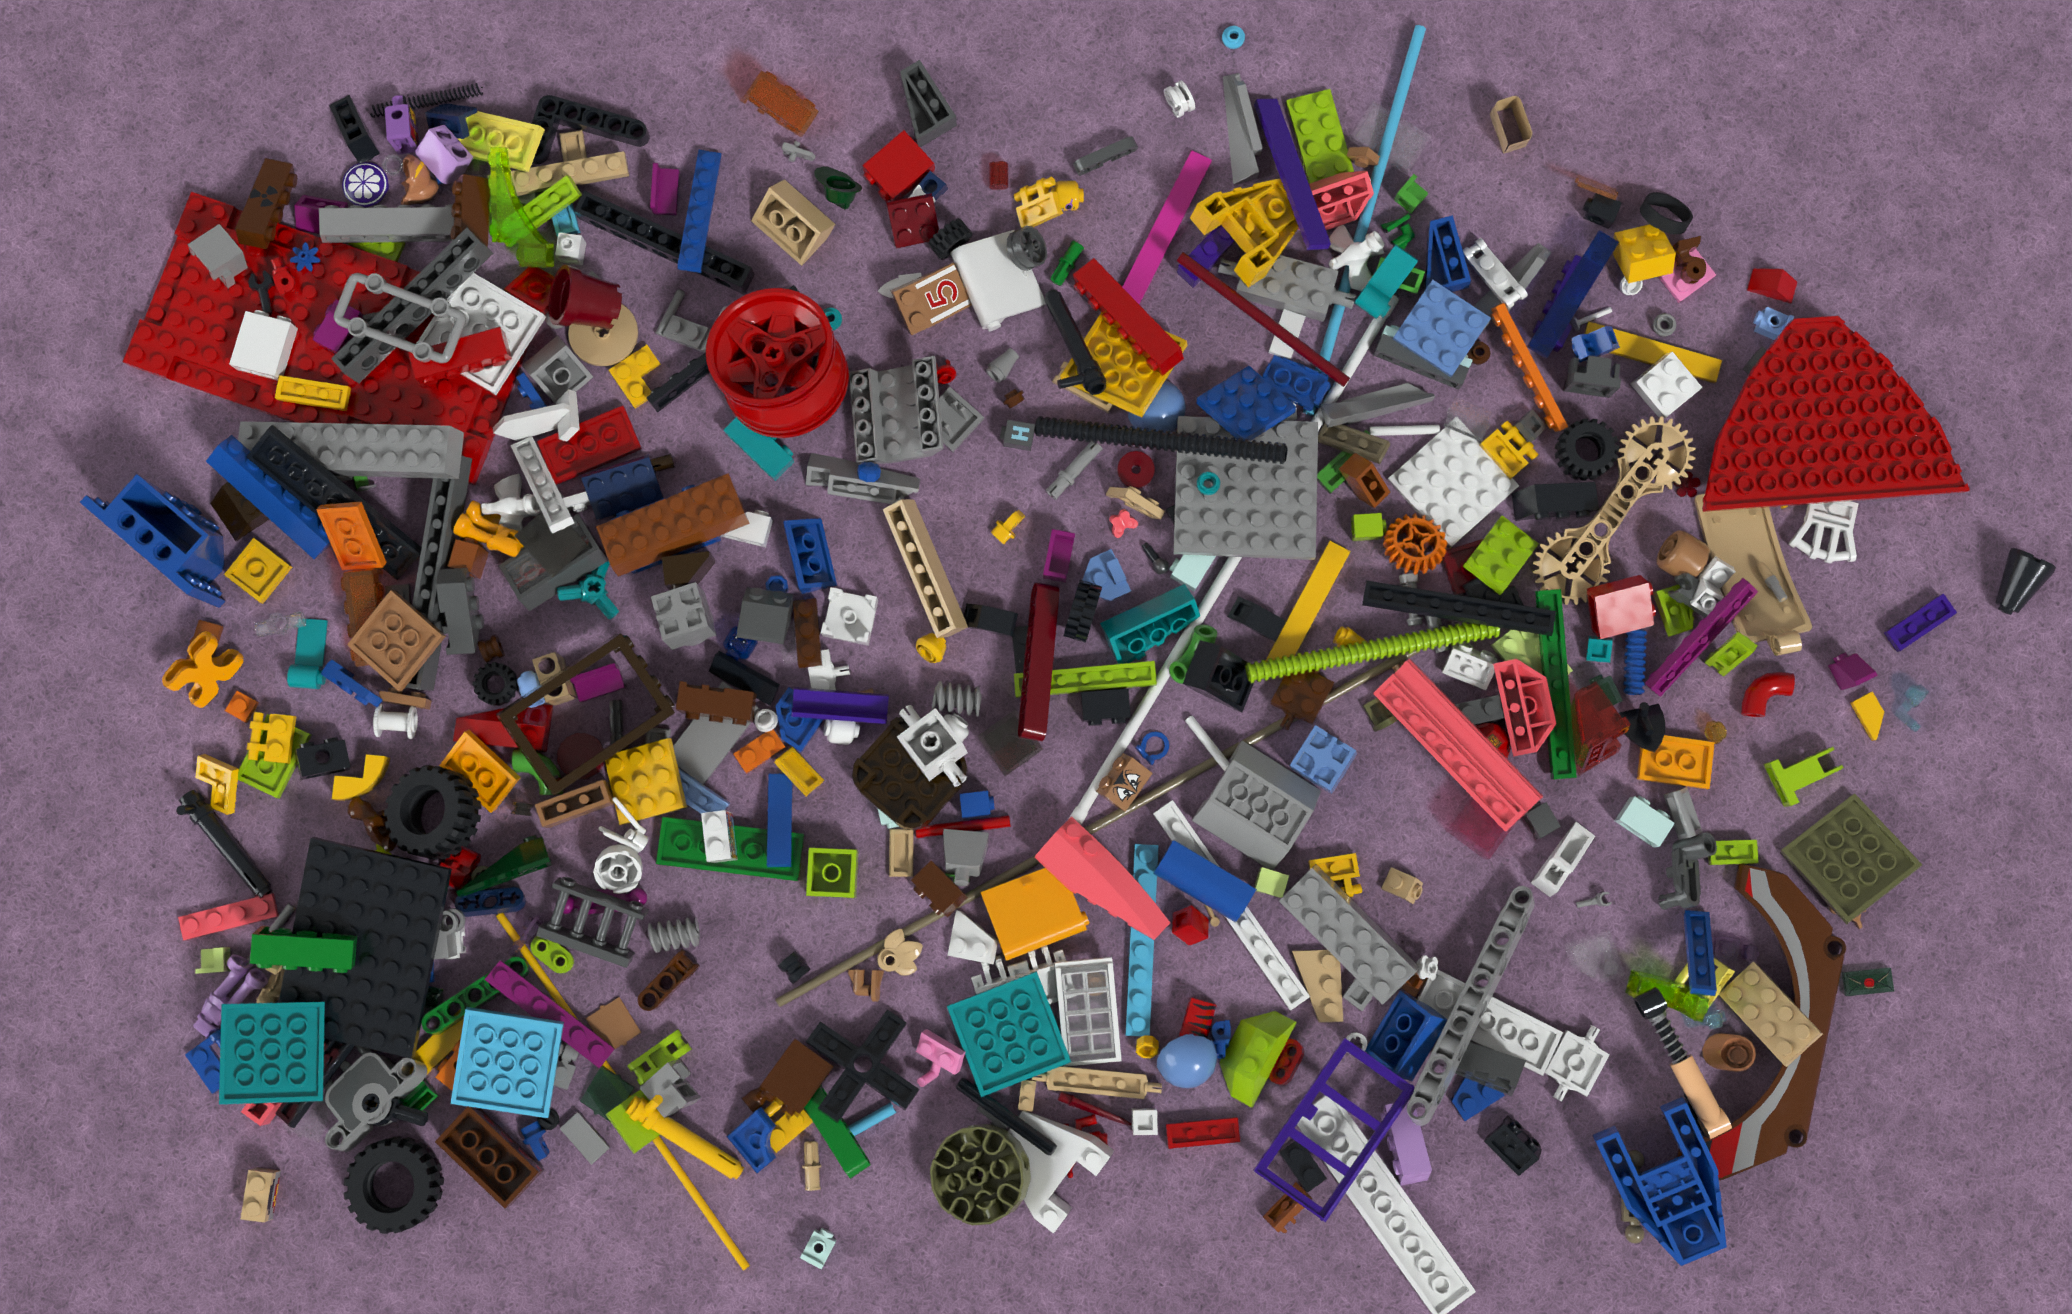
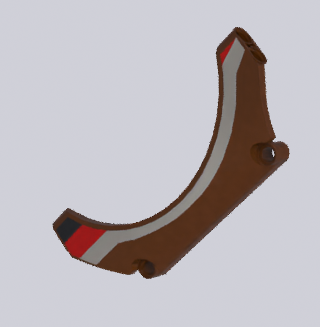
M1738 864L1734 889L1757 909L1772 929L1788 963L1792 977L1794 1004L1823 1035L1788 1067L1782 1064L1780 1071L1768 1090L1745 1114L1731 1123L1732 1129L1711 1140L1706 1136L1703 1137L1718 1169V1180L1720 1181L1786 1154L1788 1146L1799 1148L1806 1144L1846 952L1845 942L1841 938L1831 936L1833 927L1787 875L1744 864ZM1830 942H1837L1841 946L1839 954L1833 955L1828 951L1827 946ZM1794 1129L1799 1130L1803 1135L1802 1141L1797 1144L1789 1140V1133ZM1678 1148L1677 1157H1680L1682 1153Z

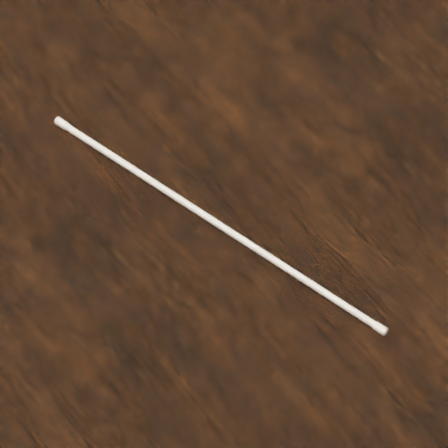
M1395 295L1392 296L1388 303L1391 308L1383 318L1381 316L1377 319L1373 318L1342 369V372L1350 378L1384 322L1397 305L1399 299ZM1335 381L1321 405L1336 403L1346 385L1342 387ZM1321 407L1311 420V422H1318V431L1325 421ZM1228 557L1198 607L1200 617L1186 626L1156 676L1157 685L1149 687L1080 803L1073 810L1070 817L1072 816L1080 825L1085 820L1090 807L1098 796L1096 791L1099 788L1100 781L1109 774L1113 768L1114 761L1124 753L1169 679L1170 665L1184 654L1191 642L1194 628L1203 623L1242 557Z

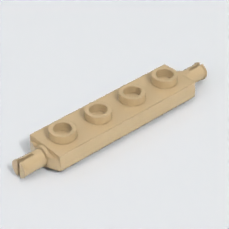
M1060 1066L1037 1075L1042 1077H1032V1081L1046 1082L1048 1090L1138 1099H1144L1147 1092L1161 1094L1162 1089H1158L1162 1088V1083L1148 1082L1146 1074Z

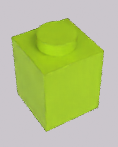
M1382 513L1353 515L1351 517L1352 541L1380 540L1383 537V533L1387 531L1386 520L1382 519Z

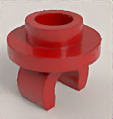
M948 359L945 360L946 365L938 367L936 363L939 384H948L956 377V370L951 366Z

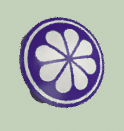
M364 162L352 166L345 173L342 189L345 197L352 204L368 208L376 205L385 197L389 190L387 175L382 168L376 164Z

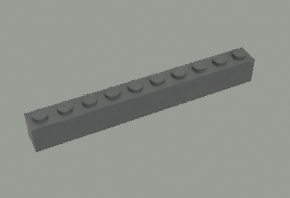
M461 456L459 479L433 478L412 606L442 633L445 617L444 613H440L436 580L439 569H451L448 567L455 540H459V536L455 535L453 530L458 518L464 511L472 458ZM442 642L407 684L406 688L434 691Z

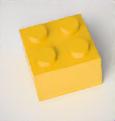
M1649 224L1614 233L1613 256L1628 284L1673 273L1676 252L1663 231Z

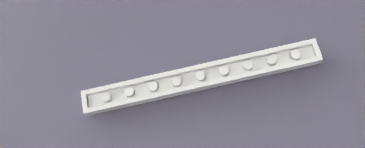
M1173 800L1153 813L1171 841L1175 840L1218 866ZM1248 907L1245 908L1236 923L1225 917L1289 1010L1294 1009L1310 997Z

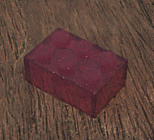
M1471 797L1447 829V832L1486 860L1491 858L1513 826L1505 832Z

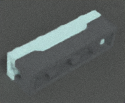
M1395 325L1385 326L1373 356L1459 390L1462 387L1472 363V359H1469L1468 355L1464 357L1452 377H1449L1393 340L1400 327Z

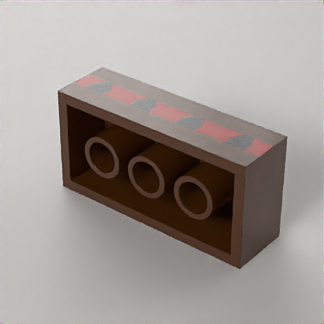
M467 1106L435 1141L504 1208L511 1206L544 1170L535 1159L481 1108Z

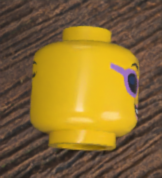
M1074 180L1057 181L1055 187H1051V191L1058 194L1062 211H1075L1079 208V202H1084L1083 188H1079L1078 183Z

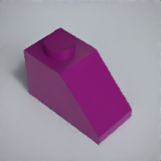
M1844 652L1834 657V663L1828 665L1840 690L1855 687L1878 676L1876 671L1857 653L1847 655Z

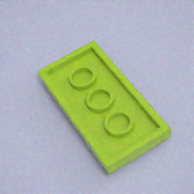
M1327 89L1286 100V106L1309 184L1339 173L1354 172L1351 159L1347 157L1348 149L1331 90Z

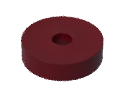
M1141 451L1128 452L1120 459L1117 467L1120 481L1125 486H1131L1136 489L1148 485L1155 472L1152 459ZM1138 466L1140 472L1138 474L1133 473L1132 467Z

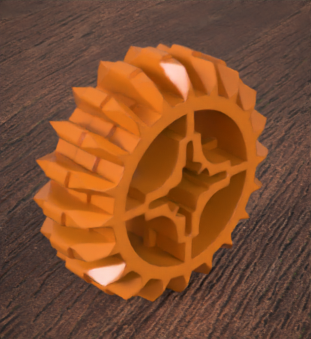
M1416 513L1412 515V518L1405 514L1402 519L1397 518L1394 524L1391 523L1389 525L1388 531L1384 535L1383 547L1386 548L1385 556H1390L1389 563H1397L1396 570L1403 567L1405 568V574L1409 570H1412L1414 575L1419 570L1425 574L1428 569L1433 571L1436 564L1439 565L1442 562V557L1446 554L1447 541L1444 540L1446 535L1445 532H1440L1441 525H1433L1434 518L1427 521L1425 514L1421 518H1418ZM1405 532V539L1398 543L1397 537ZM1432 545L1433 551L1425 556V549Z

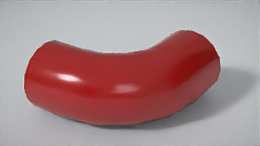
M1766 673L1754 679L1745 691L1741 715L1765 717L1766 704L1770 697L1774 695L1792 696L1795 686L1794 673Z

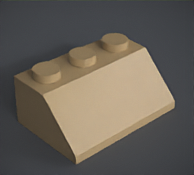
M786 180L769 187L751 220L801 266L826 241L836 225Z

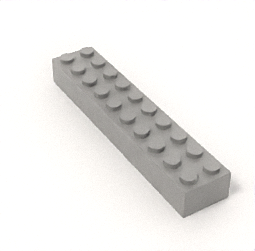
M240 421L238 441L249 451L252 450L271 425H274L334 476L459 479L464 432L451 426Z

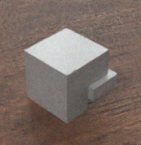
M220 224L187 244L190 253L193 256L196 255L209 270L211 278L213 280L219 278L227 288L236 284L234 276L248 268L243 251Z
M680 1059L667 1062L640 1087L649 1100L655 1095L662 1096L663 1102L656 1109L664 1118L696 1103L701 1098L686 1080L691 1072Z

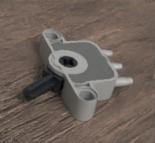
M356 1046L362 1056L352 1066L348 1061L344 1060L340 1065L344 1073L335 1082L330 1079L325 1086L327 1090L325 1102L339 1120L327 1132L325 1137L326 1145L330 1149L349 1152L373 1130V1126L382 1127L391 1122L397 1123L398 1119L419 1126H425L429 1120L428 1113L403 1105L404 1101L400 1100L405 1099L425 1079L427 1067L423 1062L403 1058L394 1065L387 1057L372 1053L369 1048ZM414 1066V1071L410 1075V1069ZM343 1135V1140L339 1144V1139Z

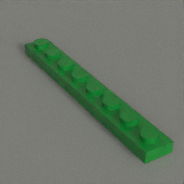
M1561 589L1535 591L1536 608L1556 611L1552 636L1539 634L1542 675L1547 677L1557 723L1547 737L1550 776L1552 780L1577 778Z

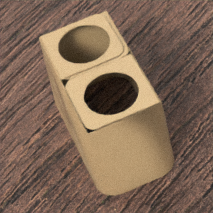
M1512 96L1497 101L1490 112V117L1503 154L1526 147L1532 137V130L1521 99L1517 96ZM1512 108L1523 141L1508 146V141L1497 112Z
M556 652L532 659L540 684L567 667L564 658ZM548 658L553 659L555 662L554 671L550 674L542 673L538 667L539 663ZM570 680L562 684L563 689L558 696L547 694L544 696L545 701L551 705H559L576 699V694Z

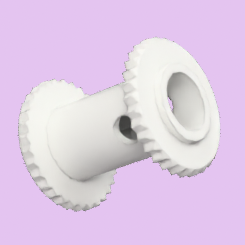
M382 704L376 707L373 716V728L376 737L381 736L382 730L406 731L409 739L414 738L418 725V715L415 706L410 707L409 713L385 712Z

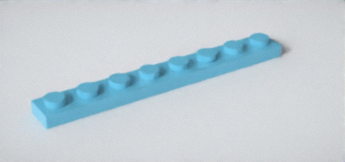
M1134 844L1133 877L1156 903L1157 876L1153 873L1158 866V845ZM1133 927L1130 928L1125 1035L1150 1036L1154 940Z

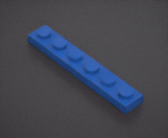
M698 150L678 259V270L701 273L722 153Z

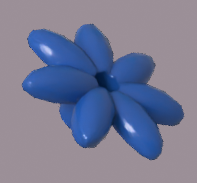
M306 242L303 244L302 250L293 247V251L297 256L292 257L290 262L298 263L297 271H301L304 266L309 271H312V263L320 262V259L314 256L318 252L317 247L309 250Z

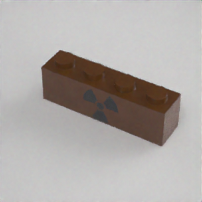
M268 158L264 159L235 228L239 244L267 249L270 241L274 240L277 223H281L283 218L284 206L290 202L291 189L297 185L298 176L294 172L293 164Z

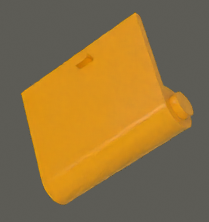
M1046 868L980 892L1006 961L1086 931V925L1089 924L1085 911L1080 912L1073 892L1068 890Z

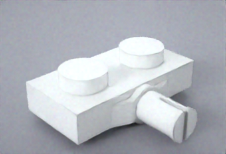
M829 649L821 650L823 666L808 667L811 688L836 690V677L850 675V671L840 672L841 670L849 669V665L835 667L831 662Z

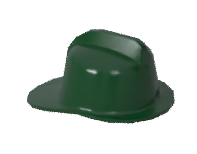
M819 167L814 171L816 179L824 185L826 200L844 210L848 209L850 203L854 201L856 193L862 190V186L846 173L831 167Z

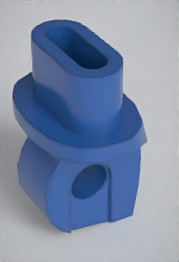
M1230 1020L1215 1022L1211 1029V1036L1216 1046L1218 1059L1225 1058L1226 1048L1229 1047L1231 1037ZM1222 1030L1223 1034L1219 1035L1217 1031Z
M536 1121L521 1129L525 1138L522 1141L523 1144H530L537 1160L540 1161L547 1157L550 1152L542 1137L546 1130H542L539 1122Z

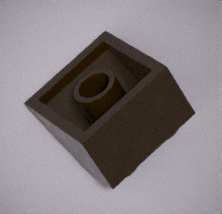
M229 482L221 486L210 503L235 541H238L269 520Z
M709 551L662 557L665 586L669 590H673L694 582L699 584L715 564V558Z

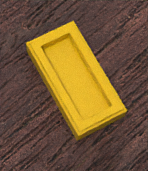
M793 747L789 748L774 761L778 768L805 796H808L824 782V779Z

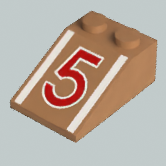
M954 262L890 290L905 326L911 335L934 326L972 305Z

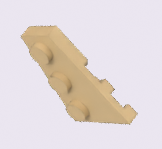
M1328 950L1291 951L1307 993L1310 996L1309 999L1318 1022H1343L1340 962Z

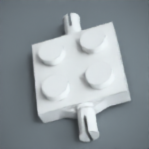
M1591 1025L1585 1037H1579L1565 1030L1546 1068L1545 1074L1551 1076L1560 1084L1553 1097L1561 1102L1568 1089L1588 1096L1610 1055L1599 1049L1594 1043L1600 1029Z

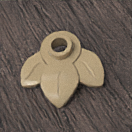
M901 928L896 929L885 938L884 949L880 951L877 957L878 965L887 972L896 971L900 975H910L917 970V966L913 961L918 958L923 946L916 941H905L903 930ZM889 956L894 958L891 964L886 963V958Z

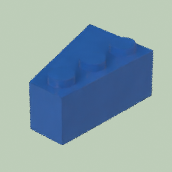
M1453 215L1433 220L1429 223L1424 291L1432 280L1451 292L1469 288L1471 283Z

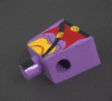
M405 96L392 97L393 106L385 107L387 140L398 155L414 153L420 144L416 115L406 103Z

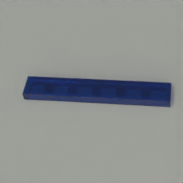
M1600 230L1597 232L1528 343L1527 348L1546 359L1548 358L1619 242Z

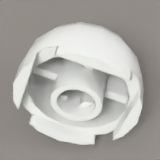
M618 844L602 850L596 859L593 873L596 882L601 888L605 890L608 888L613 890V893L620 894L629 892L638 885L643 865L641 857L634 849Z

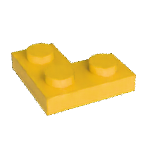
M645 345L609 369V372L636 409L648 401L647 397L651 393L642 377L661 364L648 345Z
M198 755L195 778L212 785L211 807L226 815L234 813L239 769L209 755Z

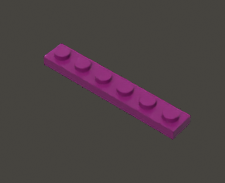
M1744 578L1734 584L1731 591L1715 605L1706 618L1699 622L1695 630L1683 639L1681 645L1667 656L1665 662L1649 676V679L1644 684L1661 697L1758 591Z
M500 960L484 979L532 1017L564 1022L562 1040L598 1068L603 1065L614 1051V1047Z

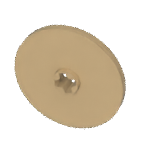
M621 305L618 319H613L611 322L614 325L613 328L606 329L608 334H604L603 337L598 333L603 328L571 324L568 330V337L575 354L584 362L595 366H609L624 360L633 351L638 339V325L631 311L624 305Z

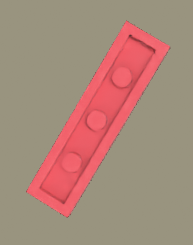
M274 893L264 895L261 899L255 897L180 916L178 919L183 940H189L275 918L279 915Z

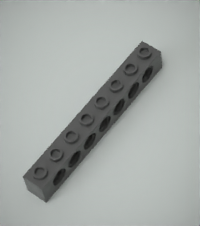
M466 228L404 289L432 300L436 298L447 299L494 253L479 237ZM395 296L368 322V325L371 328L405 340L432 312L429 308ZM354 336L331 359L344 374L359 384L396 347L368 336L363 338H356Z

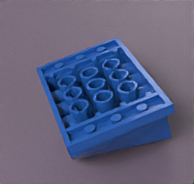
M138 474L134 476L111 503L105 502L99 497L93 499L87 495L80 501L84 507L187 595L218 608L225 603V600L221 597L223 592L211 584L225 566L223 536L217 531L220 527L210 519L207 520L201 515L202 512L194 505L188 504L167 491H163Z

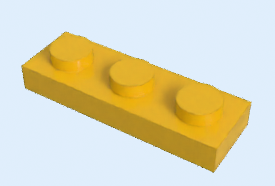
M279 375L275 399L347 411L351 388L344 385Z

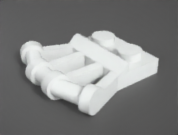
M1845 501L1808 504L1804 523L1788 545L1793 548L1797 547L1807 554L1810 559L1820 558L1830 564L1834 561H1856L1857 555L1853 528L1859 503ZM1812 524L1816 525L1812 545H1809L1802 540V537ZM1824 528L1832 529L1827 551L1820 549ZM1843 532L1846 551L1836 552L1839 534Z

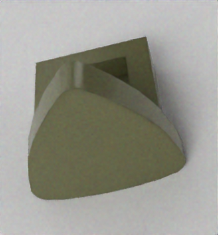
M1378 698L1363 705L1364 710L1374 725L1372 727L1374 732L1384 729L1398 720Z

